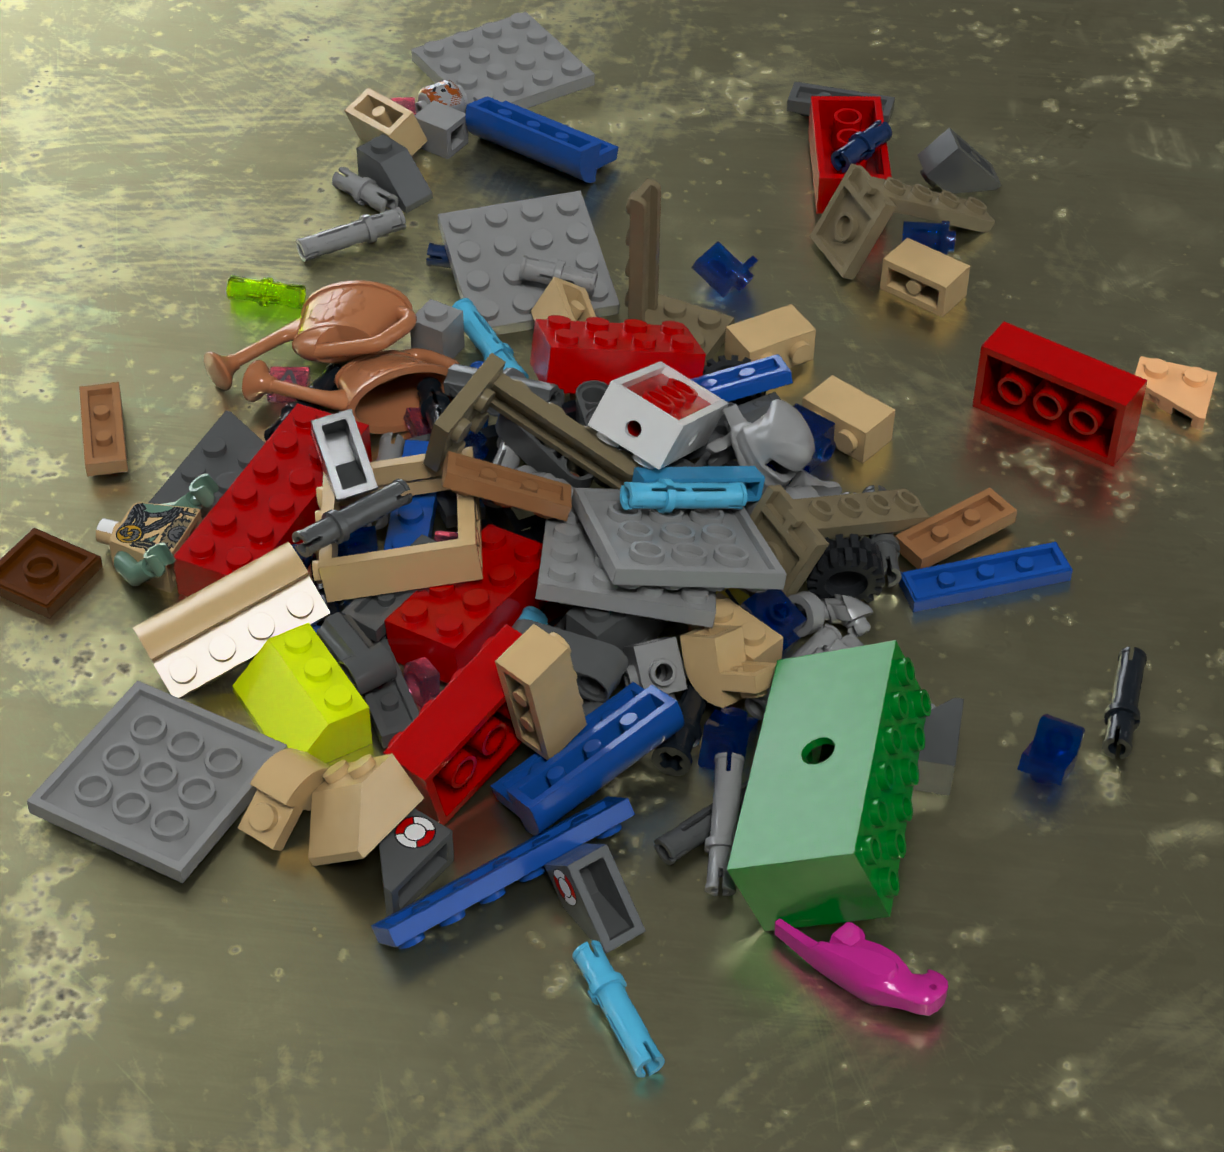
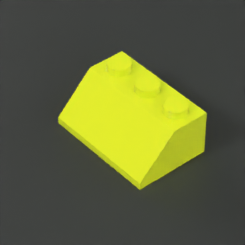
M309 622L269 638L232 685L234 694L260 733L287 744L288 748L308 752L321 761L328 763L373 743L369 706Z

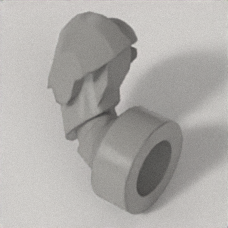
M808 591L788 596L781 606V618L784 626L792 635L797 637L816 633L825 620L829 624H842L847 628L848 634L860 637L870 631L871 626L866 618L874 612L869 605L854 597L834 594L835 598H823L821 601L815 594Z

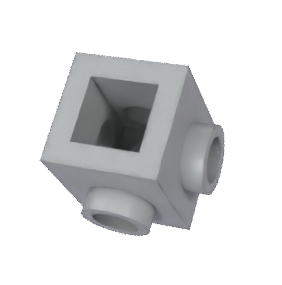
M662 637L623 647L624 654L629 661V666L623 674L626 687L632 682H635L644 689L654 685L675 700L674 692L688 689L686 684L688 676L685 671L682 652L679 653L676 637Z

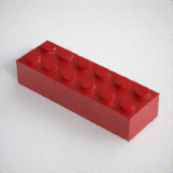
M299 403L296 404L174 555L176 561L173 564L178 594L188 597L286 542L290 544L303 543V540L294 543L292 541V534L315 523V511L320 510L316 488L323 486V469L311 436V420L328 416L332 413ZM356 421L369 461L372 462L369 425Z

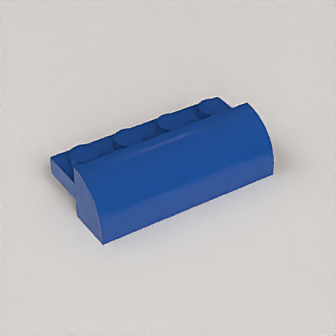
M486 96L466 106V126L472 135L584 182H595L597 169L617 160L618 146L508 101L500 102Z
M632 682L585 717L587 725L552 758L546 760L536 752L490 787L496 799L520 817L526 831L537 836L684 727V717L678 701L654 685L644 689L635 682Z

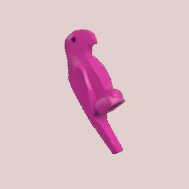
M778 919L775 921V935L815 970L865 1003L872 1006L899 1008L926 1016L937 1012L945 1004L948 981L942 974L928 969L926 974H912L898 955L878 943L865 940L866 935L863 930L852 922H846L831 935L829 942H817L784 920Z

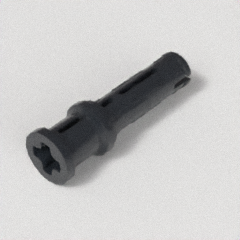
M689 679L686 682L688 689L683 690L678 702L684 717V727L657 746L651 757L654 766L662 773L670 776H682L689 772L693 762L692 749L699 745L702 737L700 720L708 702L694 689Z

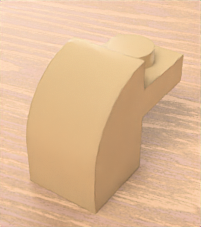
M713 624V628L702 626L680 636L683 662L688 679L694 689L707 702L724 708L741 699L758 698L768 693L767 689L772 685L777 663L747 661L742 626Z
M286 748L275 753L261 766L250 785L257 788V791L238 829L269 848L282 851L302 811H311L312 792L325 781L322 775L331 766L308 752L294 748Z

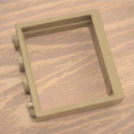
M465 447L461 452L462 455L475 458L473 447ZM426 454L370 462L378 490L398 478L404 480L410 490L402 493L401 496L412 493L413 496L450 489L442 487L443 466L438 472H435L423 464ZM323 472V486L316 488L320 510L315 511V522L321 520L323 513L331 509L340 510L341 506L350 505L377 490L337 502ZM457 494L458 539L338 557V544L332 543L315 552L317 560L312 561L313 577L317 584H323L327 603L483 579L480 497Z

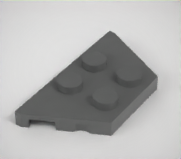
M226 410L148 503L163 504L175 502L190 492L189 486L195 478L202 474H209L219 486V490L213 494L215 496L213 504L210 507L201 508V517H206L265 442L232 412Z

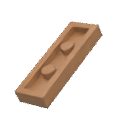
M119 382L79 386L87 477L128 472Z
M448 451L443 464L442 487L448 488L461 496L473 495L491 500L501 507L509 508L513 506L531 511L544 519L556 518L567 521L572 508L571 485Z
M989 487L895 535L900 544L899 552L917 569L931 567L1015 523L1017 510Z

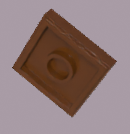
M33 528L0 559V597L50 619L103 567L101 556L37 528Z

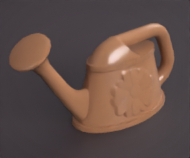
M364 280L333 283L320 288L307 298L301 310L300 318L235 354L221 356L215 352H206L204 355V365L212 382L220 389L227 391L231 388L233 375L240 369V366L289 341H293L292 349L294 352L308 361L320 363L345 362L388 348L415 327L417 316L412 309L409 299L402 292L389 285Z
M412 348L401 351L384 350L362 355L346 363L335 375L334 381L340 390H320L278 380L270 374L269 368L264 361L255 360L244 373L242 392L244 398L250 402L258 401L265 394L276 393L338 411L352 408L355 420L368 424L370 433H399L421 427V423L428 424V421L422 417L419 409L418 383L427 377L436 378L441 383L444 393L443 382L446 379L448 369L455 363H460L453 358L424 348Z

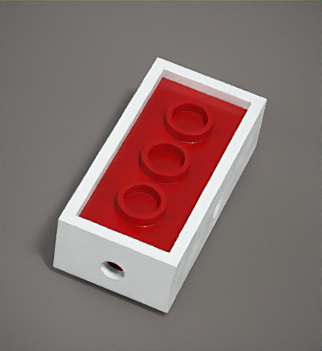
M660 361L612 380L592 415L588 426L598 431L597 437L606 444L614 447L622 446L632 452V458L641 466L648 469L656 467L660 470L706 445L723 415V409L727 408L729 403Z

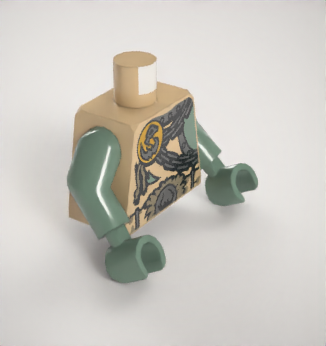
M202 474L191 482L189 486L190 492L175 502L163 504L135 503L121 522L103 518L96 529V540L99 543L110 546L114 569L131 586H139L146 583L171 593L177 584L173 564L176 561L174 555L202 522L201 508H207L213 504L215 500L213 494L219 490V486L209 474Z

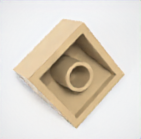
M393 753L377 757L367 754L356 761L348 763L346 760H341L324 772L322 776L325 781L312 792L309 861L313 866L364 859L424 799Z

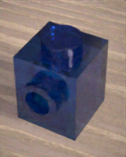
M767 589L765 592L755 593L741 604V608L784 637L782 655L801 639L797 632L807 619L782 590Z

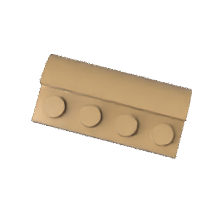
M286 542L139 623L133 629L170 694L183 699L251 661L269 638L308 622L313 626L326 619L331 613L312 582L302 560L292 545Z

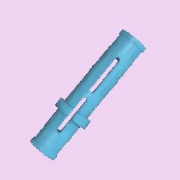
M469 298L456 301L452 307L463 311L464 332L482 353L483 361L493 353L506 362L504 369L515 368L529 379L527 372L515 360L513 349L498 338L491 326L478 312L473 302Z
M659 479L656 483L624 482L620 489V503L624 510L656 509L659 513H670L673 509L742 510V506H745L747 502V489L743 482L674 483L671 479Z
M591 941L593 952L588 942L581 944L574 950L572 958L588 983L590 989L587 991L588 996L595 1005L600 1006L625 1051L636 1076L645 1077L646 1072L643 1066H645L649 1076L653 1075L663 1067L665 1058L658 1050L635 1006L631 1002L625 989L627 986L626 980L621 973L615 972L599 941Z

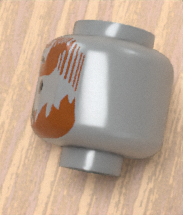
M443 80L425 86L420 90L418 102L415 103V111L417 114L432 101H437L465 113L466 106L469 103L462 86L456 85L451 80Z

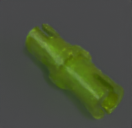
M231 275L227 282L226 294L228 299L258 302L263 307H269L272 304L302 309L306 298L305 285L275 282L270 277H263L260 280Z

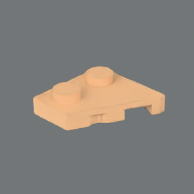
M1140 356L1135 375L1148 380L1144 399L1154 402L1160 409L1169 414H1172L1177 409L1192 418L1191 427L1202 431L1217 372L1204 370L1200 367H1189L1166 362L1158 358L1152 359Z

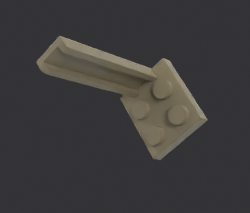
M851 163L813 229L810 238L842 278L854 280L894 212L983 233L989 232L996 222L987 213V206L977 198H959L946 190L938 193L931 191L921 184H915L914 186L905 185L892 177H888L886 180L872 177L863 166Z
M647 178L637 191H633L630 194L626 205V212L630 214V227L626 235V245L629 246V259L625 268V275L629 277V289L625 296V306L628 307V319L642 320L651 325H662L664 321H677L684 324L706 353L704 365L707 366V360L713 359L724 344L726 326L734 324L735 317L696 306L680 299L658 294L661 186L657 181Z
M493 353L487 357L435 421L423 464L438 472L444 464L448 451L461 454L466 445V442L463 440L470 431L474 434L480 431L489 417L487 410L491 407L613 489H621L624 482H632L634 467H643L632 458L629 452L606 444L597 437L598 432L593 428L582 426L567 416L561 407L554 403H548L531 392L524 382L512 379L504 374L503 369L506 362Z
M770 485L765 490L750 517L787 573L783 590L767 589L761 593L746 591L753 599L760 603V609L768 619L781 618L783 601L788 596L799 591L828 547L829 543L826 541V537L836 539L835 535L843 534V538L850 537V534L863 536L905 531L925 521L930 516L920 505L919 499L907 489L792 499L781 485Z

